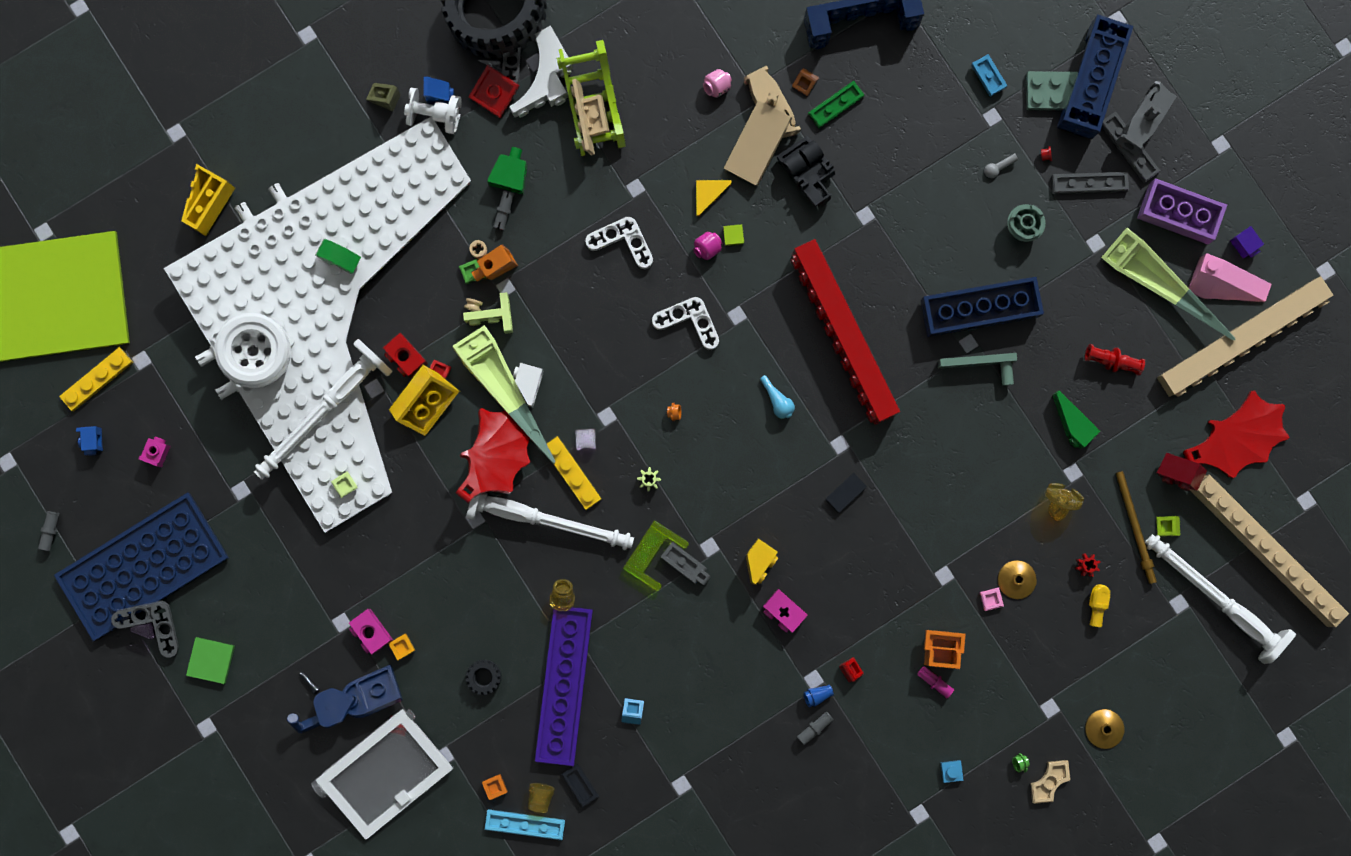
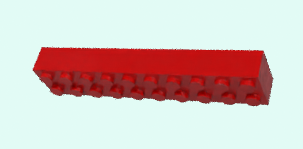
M811 240L794 248L792 259H790L794 269L798 268L801 274L799 276L800 282L803 286L807 287L809 291L807 293L811 303H815L817 310H815L819 320L823 319L826 325L824 330L827 336H831L833 339V349L836 354H840L842 361H840L845 371L848 370L851 376L849 381L852 387L857 388L859 392L857 397L861 405H865L868 411L866 412L870 423L873 422L874 425H877L896 416L900 412L896 401L816 240Z

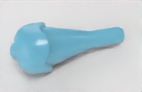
M762 376L760 381L768 391L774 414L781 419L790 418L795 410L793 401L779 392L767 376Z

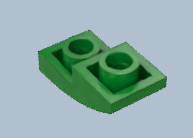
M323 239L315 256L328 264L336 265L349 274H353L361 259V256L327 239Z

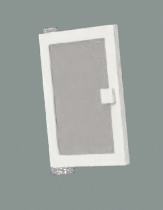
M401 709L311 783L314 791L321 798H325L328 795L365 839H368L453 769L450 763L413 721L416 716L410 709L407 711Z

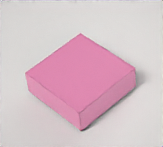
M999 588L979 592L984 611L1004 607Z

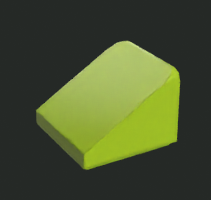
M1178 516L1157 517V535L1180 536V518Z

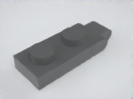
M674 542L668 546L661 556L662 559L695 584L699 581L702 585H705L711 578L705 572L707 570L705 566Z

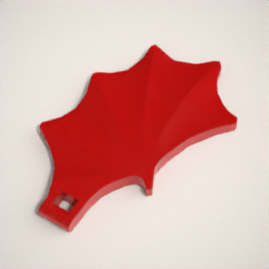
M1256 391L1249 392L1246 400L1231 416L1223 421H1208V424L1212 425L1213 428L1211 434L1203 443L1184 450L1185 458L1199 464L1214 466L1230 478H1235L1238 472L1248 464L1267 462L1272 448L1279 442L1290 438L1284 430L1282 423L1285 405L1267 403L1257 395ZM1193 451L1197 453L1198 459L1196 460L1193 457Z
M483 408L478 411L479 427L475 443L471 449L460 454V458L468 460L469 469L467 478L456 491V494L467 503L488 491L510 494L513 491V480L516 473L530 463L527 454V445L530 438L506 411L490 412ZM466 487V488L469 489L472 493H471V494H468V493H467L465 490H463V489Z

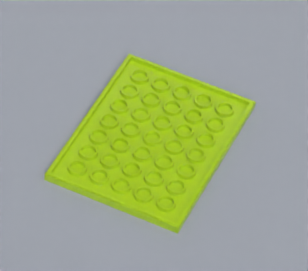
M116 231L0 247V362L130 344Z

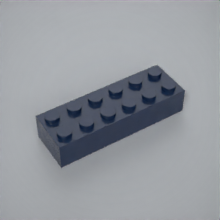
M1037 277L924 296L920 300L927 337L1039 318L1044 314Z

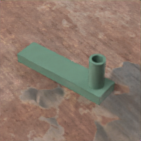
M1017 353L946 358L938 360L937 363L938 369L1000 364L1002 386L1014 385L1012 363L1017 361Z

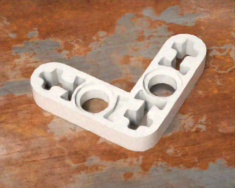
M625 217L587 235L585 242L587 248L591 251L600 250L625 238L639 268L648 269L653 263L652 254L637 222L632 217ZM626 222H628L629 224L633 223L632 230L629 231L626 228L622 230L623 234L620 235L619 229L617 228L618 225H620L621 229L625 227ZM609 229H614L617 232V236L614 239L607 238L606 232ZM600 233H603L604 240L606 241L605 243H603L601 239L597 242V246L589 244L591 242V238L594 237V239L597 240L601 238ZM633 239H640L642 245L639 248L632 247L631 241ZM644 248L646 249V251H643L644 257H649L647 260L648 264L646 265L643 262H639L641 261L640 253L635 255L636 252H640Z
M698 297L690 298L659 311L652 317V324L657 330H664L691 318L704 348L713 350L719 344V337L704 302ZM692 302L700 303L698 311L691 309L689 310L690 315H687L684 305L690 308L692 307ZM681 309L684 313L683 317L676 319L672 314L673 311ZM669 312L673 322L669 323V319H667L662 326L659 323H655L657 317L666 318V313ZM702 318L708 321V327L705 329H701L697 324ZM710 329H712V332H709V335L711 339H716L713 342L714 345L711 346L709 343L706 344L705 342L707 341L706 334L702 336L701 333L707 332Z

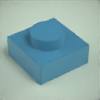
M960 760L940 762L944 783L963 781Z

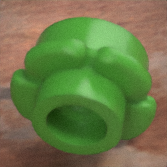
M1019 753L1016 757L1012 758L1013 766L1017 772H1027V767L1030 764L1025 755L1023 756Z

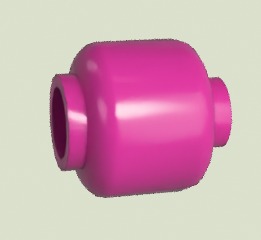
M705 232L694 241V253L698 258L711 259L721 251V238L716 233Z

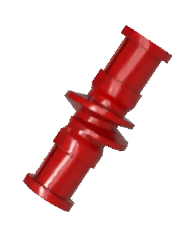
M1089 344L1085 351L1084 359L1086 361L1093 360L1105 365L1107 370L1113 366L1112 371L1114 373L1120 368L1121 370L1135 372L1136 375L1140 376L1145 368V359L1141 358L1138 360L1128 355H1121L1119 348H1114L1110 352L1109 350L1099 349Z

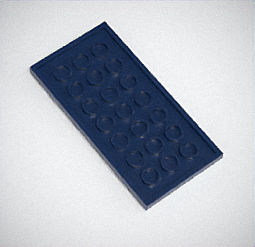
M187 492L54 576L93 641H97L116 629L111 622V618L116 611L161 601L229 559L193 497ZM137 610L135 615L137 616L144 610ZM131 611L127 617H122L119 614L116 620L121 621V624H123L124 620L131 618Z

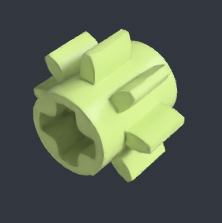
M650 467L648 472L641 470L643 476L637 478V480L642 481L640 488L646 486L648 492L652 486L657 489L658 487L655 483L656 481H661L660 478H656L658 470L654 473L651 472ZM646 475L649 477L651 475L654 476L652 484L650 482L645 483Z

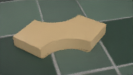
M1068 760L1047 762V770L1040 780L1030 783L1032 803L1053 802L1057 787L1064 782L1070 781Z

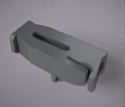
M1155 81L1151 85V91L1141 100L1125 125L1122 135L1116 140L1118 145L1133 155H1138L1143 151V145L1154 134L1177 97L1175 94L1170 93L1159 81Z

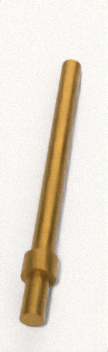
M1123 471L1117 472L1116 477L1141 555L1142 569H1145L1149 584L1156 583L1152 568L1154 564L1148 555Z

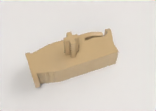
M764 66L745 76L743 82L745 85L749 84L755 105L760 100L792 117L782 138L800 133L801 128L800 126L795 127L793 112L778 84L768 74V67Z

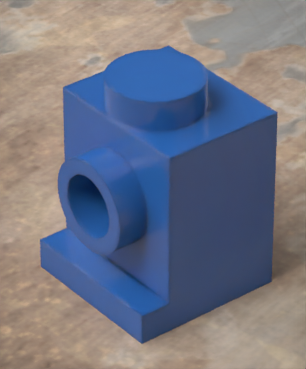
M96 426L76 428V432L80 433L78 445L81 451H84V455H96V451H103L102 428Z

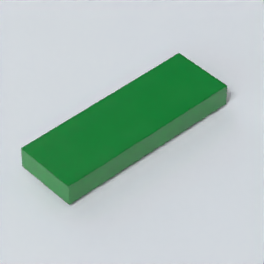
M852 81L808 112V115L818 129H820L864 98L865 95L855 81Z

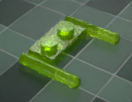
M654 520L623 569L658 591L661 589V584L644 573L647 566L666 537L683 548H687L689 543Z

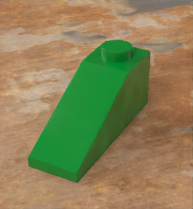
M1057 391L1052 396L1066 436L1069 438L1068 441L1075 448H1084L1100 430L1060 391Z

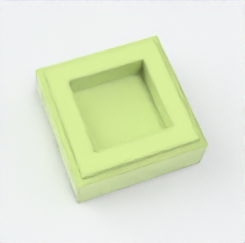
M348 471L331 481L341 498L358 488Z

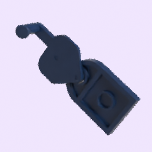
M388 665L350 682L343 691L330 688L319 693L314 698L316 716L300 722L298 715L292 713L287 716V722L298 733H304L320 725L324 728L333 727L343 722L347 714L354 718H363L403 701L391 665Z

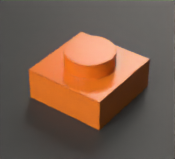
M501 774L482 781L489 800L508 792Z

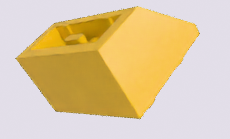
M760 539L756 540L746 555L750 582L753 585L757 582L759 584L762 583L767 576V573H765L767 567H773L778 560L776 556L778 552Z

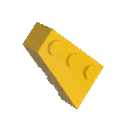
M196 164L195 178L191 182L190 197L187 198L181 221L206 236L235 190V187L223 178Z

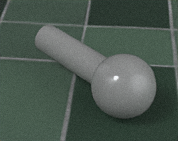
M1014 153L997 164L990 163L984 168L985 176L991 179L997 177L1000 170L1018 160L1016 154Z

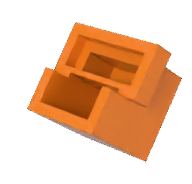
M925 630L924 665L960 669L961 653H964L965 634Z

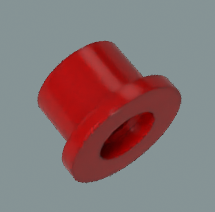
M1050 146L1047 149H1041L1042 161H1052Z

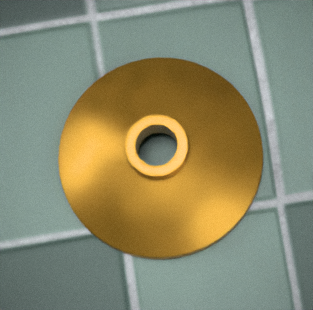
M1018 560L1006 563L999 571L998 585L1006 596L1013 599H1022L1029 596L1035 589L1036 574L1029 564ZM1017 576L1022 578L1021 583L1015 581Z
M1102 709L1095 711L1087 719L1085 725L1086 736L1096 747L1103 749L1112 748L1119 744L1124 736L1123 721L1118 714L1111 710ZM1105 726H1108L1110 728V731L1108 733L1104 732Z

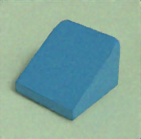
M625 698L622 722L640 725L644 701Z

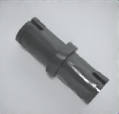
M508 191L502 192L493 228L498 229L500 224L499 229L505 231V225L511 213L510 208L515 195L509 192L507 198Z
M47 511L44 526L40 530L42 534L38 549L50 551L54 534L57 533L55 529L60 513Z
M826 711L816 721H811L809 723L810 726L797 736L803 745L807 744L817 734L820 735L821 731L834 719Z

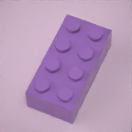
M1155 178L1147 188L1137 219L1202 243L1210 244L1216 239L1227 205Z

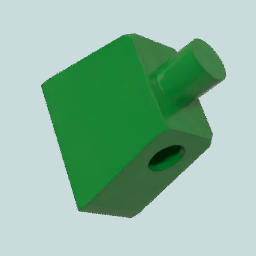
M512 147L509 156L499 155L487 180L489 186L524 195L527 163L520 159L522 149Z

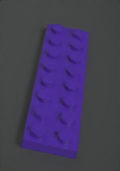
M554 605L535 762L574 766L592 609Z

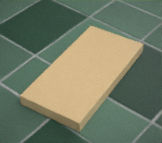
M758 100L724 169L758 186L792 117Z

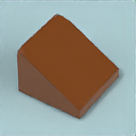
M803 68L792 87L808 96L819 77Z

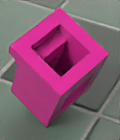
M156 436L154 439L148 438L142 455L139 456V460L162 467L170 446L165 444L166 440ZM156 447V452L152 454L153 448Z

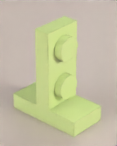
M500 293L501 308L463 313L465 323L475 326L480 325L482 321L498 323L500 322L499 319H503L505 334L513 333L508 293Z

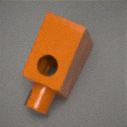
M500 245L477 260L480 267L471 271L476 281L484 277L493 280L518 265L509 249Z

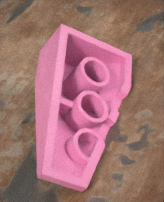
M1206 253L1199 258L1189 289L1196 296L1203 299L1265 302L1272 284L1223 259Z

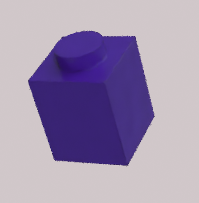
M1251 226L1230 240L1242 258L1248 255L1252 258L1261 252L1259 248L1264 245Z

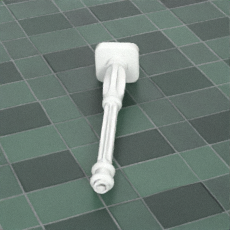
M357 339L354 342V346L363 354L359 358L360 361L354 364L335 383L327 395L323 396L324 400L269 456H264L265 460L260 465H255L256 470L254 473L261 479L264 477L269 478V473L273 469H278L277 464L332 408H336L339 403L349 396L371 370L374 371L378 368L386 376H389L393 371L363 342Z
M487 493L478 495L470 501L466 518L474 520L477 511L483 512L484 510L505 519L527 522L532 525L535 523L602 540L611 543V547H615V545L621 546L623 550L631 549L634 537H630V533L624 535L620 534L618 530L614 532L544 514L539 512L537 508L533 509L522 503L500 497L487 496Z
M1152 534L1145 541L1147 549H1152L1157 553L1156 557H1162L1218 604L1222 608V612L1226 613L1240 629L1263 644L1264 650L1258 657L1263 664L1274 662L1296 636V633L1290 629L1280 631L1278 634L1272 633L1253 613L1236 603L1234 599H1229L1169 548L1170 544H1164L1160 541L1159 535L1154 536Z

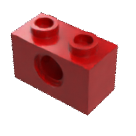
M401 333L383 347L386 351L384 355L391 363L395 361L399 365L397 370L404 377L408 375L412 378L422 365L426 366L428 364ZM407 352L409 358L406 361H400V355Z

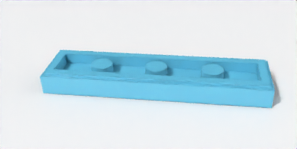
M488 809L485 830L563 840L565 820Z

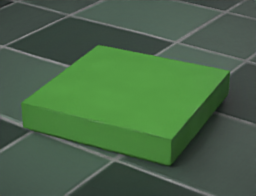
M196 637L186 676L226 684L235 645Z

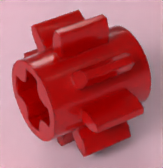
M1082 554V560L1076 559L1079 567L1075 569L1082 571L1081 576H1085L1088 573L1090 577H1094L1093 572L1100 571L1097 568V564L1100 561L1094 559V554H1091L1089 558L1087 554ZM1085 562H1089L1090 569H1086Z

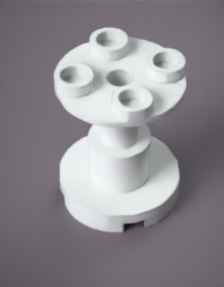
M410 88V103L405 105L404 115H407L406 125L412 126L416 114L432 116L433 121L445 123V132L454 134L460 119L461 97L452 95L449 104L435 102V105L419 102L418 88Z

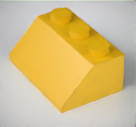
M422 365L390 407L389 411L397 422L426 436L459 393V390L440 374Z

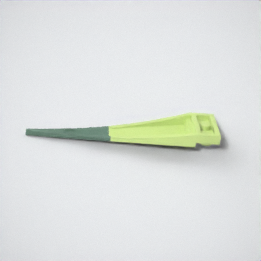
M1129 228L1123 231L1101 257L1117 271L1167 299L1231 340H1236L1228 329L1147 243Z
M485 325L454 344L453 349L464 366L546 457L555 464V459L495 339Z

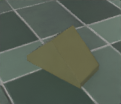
M373 83L366 100L394 111L401 94L394 85Z

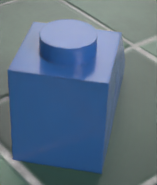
M424 77V97L427 104L435 105V102L449 104L451 96L454 95V88H451L449 82Z

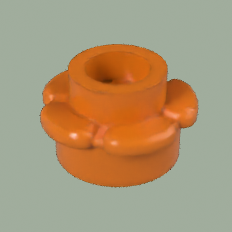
M672 403V406H669L667 409V416L672 421L680 420L682 415L681 405Z

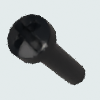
M303 672L300 673V677L312 689V693H318L320 688L316 687Z

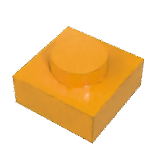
M407 634L388 643L397 660L415 651Z

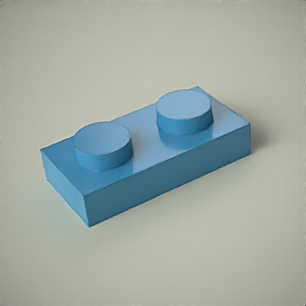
M989 54L971 64L990 97L1007 87L1006 82Z

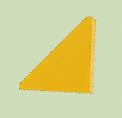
M696 180V216H700L731 185V180Z

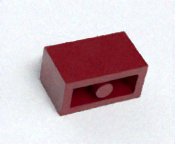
M1166 453L1157 474L1162 478L1161 481L1168 485L1174 483L1185 491L1190 489L1198 491L1207 470L1199 463Z

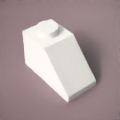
M520 363V366L515 368L513 378H516L515 382L528 406L533 408L544 371L541 368Z

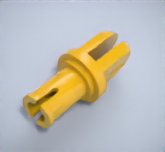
M1102 584L1095 585L1092 588L1089 606L1092 608L1090 625L1095 627H1102L1104 610L1109 608L1110 590Z

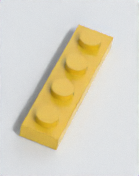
M119 347L59 397L74 412L129 367L133 361Z
M557 436L548 442L547 446L555 459L554 465L583 507L587 510L599 502L601 497Z

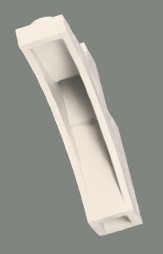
M551 26L535 34L540 58L538 72L527 93L510 106L514 118L527 115L529 110L534 107H542L547 100L552 107L553 105L559 106L566 101L565 99L568 98L567 92L559 80V77L564 78L563 69L558 68L556 59L560 57L558 49L563 50L564 58L568 56ZM567 65L566 68L569 75L573 70V65Z

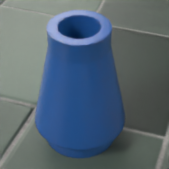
M827 685L809 688L803 693L808 707H816L829 697L834 696L832 687Z

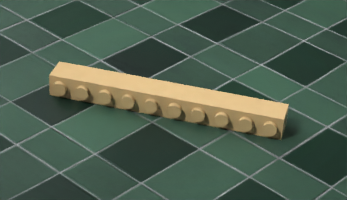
M1320 276L1232 330L1230 333L1236 340H1231L1224 335L1158 376L1157 379L1169 397L1172 395L1178 397L1187 391L1185 388L1189 385L1194 387L1203 381L1201 378L1205 375L1210 377L1217 373V368L1221 365L1226 367L1233 363V358L1237 355L1242 357L1249 353V348L1253 345L1258 347L1265 343V338L1269 335L1274 337L1281 333L1282 330L1280 328L1285 325L1290 327L1297 323L1296 318L1301 315L1303 318L1314 312L1312 308L1316 306L1321 308L1329 303L1328 298L1332 297L1333 293Z
M1210 475L1204 476L1198 491L1190 489L1327 627H1337L1349 613Z

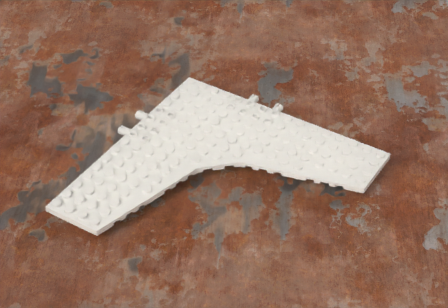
M432 116L290 197H286L279 183L274 184L278 192L274 190L273 186L269 187L268 190L276 200V205L257 216L252 215L246 202L241 203L244 211L237 205L235 210L243 220L241 225L164 268L211 345L210 349L195 356L201 367L216 359L214 348L216 337L220 329L236 316L249 313L265 315L275 320L286 332L291 345V357L287 369L278 380L270 385L258 388L240 386L230 380V382L215 389L221 400L235 391L241 394L274 450L324 400L323 396L327 395L335 383L353 366L346 341L359 290L399 253L421 229L430 223L452 199L471 183L470 178L436 122L433 121ZM323 239L330 240L361 256L353 274H349L336 265H330L315 256ZM249 334L243 336V340L246 342L251 339ZM260 335L258 337V341L260 343H263L266 340L265 336ZM241 346L235 347V353L242 352ZM257 347L250 349L251 356L258 354ZM267 348L264 351L266 356L271 354V349ZM247 359L241 361L243 367L249 364ZM257 361L256 367L262 366L264 364L263 361ZM360 386L339 403L336 408H332L281 460L325 533L392 493ZM348 471L358 488L341 498L331 481Z

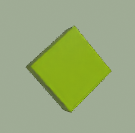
M742 224L723 226L725 246L744 244Z

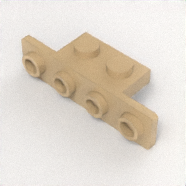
M573 79L571 92L573 97L576 98L577 104L574 107L576 114L580 118L578 127L583 134L582 147L584 151L592 156L595 155L592 137L609 132L603 97L596 95L584 99L581 83L577 79Z

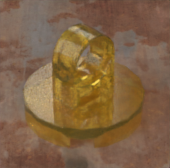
M1050 483L1045 491V495L1052 501L1048 514L1054 520L1060 521L1064 519L1069 509L1079 510L1082 507L1084 497L1073 488L1071 491L1064 489L1065 485Z

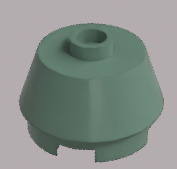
M1028 204L1014 208L1009 214L1007 222L1010 233L1016 239L1024 242L1034 241L1039 238L1044 232L1046 224L1042 211L1038 207Z

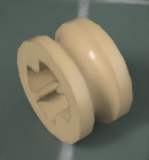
M475 240L470 244V252L474 258L480 259L487 254V247L483 241ZM477 245H481V248H484L479 254L473 251L474 248H477Z
M466 298L467 304L464 305L465 309L474 312L481 311L479 307L482 306V302Z

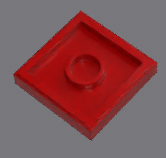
M487 65L470 93L469 98L501 118L520 85L490 65Z

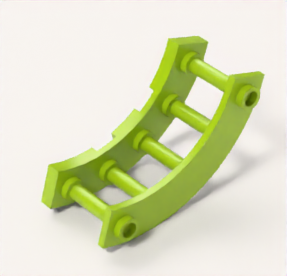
M603 40L596 41L597 49L594 52L564 58L563 50L558 49L560 57L556 58L558 68L563 69L577 134L574 142L576 149H580L581 156H585L581 142L584 139L581 137L578 127L580 119H577L574 107L577 104L576 98L573 99L570 87L573 84V79H577L580 83L596 79L604 81L605 90L602 93L584 96V99L601 95L604 102L608 101L610 111L607 112L606 117L609 123H613L614 130L592 137L593 144L613 140L617 141L618 148L626 147ZM595 59L600 61L601 69H597L598 71L568 77L567 65Z

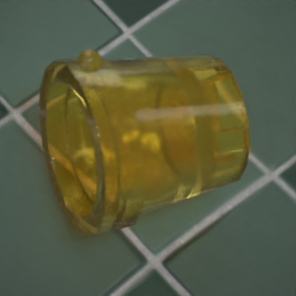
M559 579L553 585L550 605L558 611L569 610L575 603L573 585L569 580Z
M531 783L529 787L528 809L546 813L555 788L546 784Z

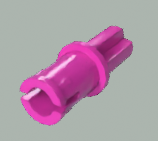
M925 666L919 670L918 676L931 685V689H936L946 699L951 696L954 688L945 683L941 676L935 675Z

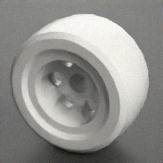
M256 313L242 314L229 320L220 329L214 346L215 358L222 373L232 382L249 388L263 387L278 380L287 369L291 357V345L282 326L275 320ZM245 334L251 336V339L247 342L243 340ZM260 335H263L266 338V340L263 343H260L258 341V337ZM241 346L242 352L235 353V347ZM257 347L258 354L251 356L250 349ZM267 348L271 349L269 356H266L264 353ZM243 359L248 360L249 364L243 367L241 365ZM257 361H263L264 364L262 366L256 367Z

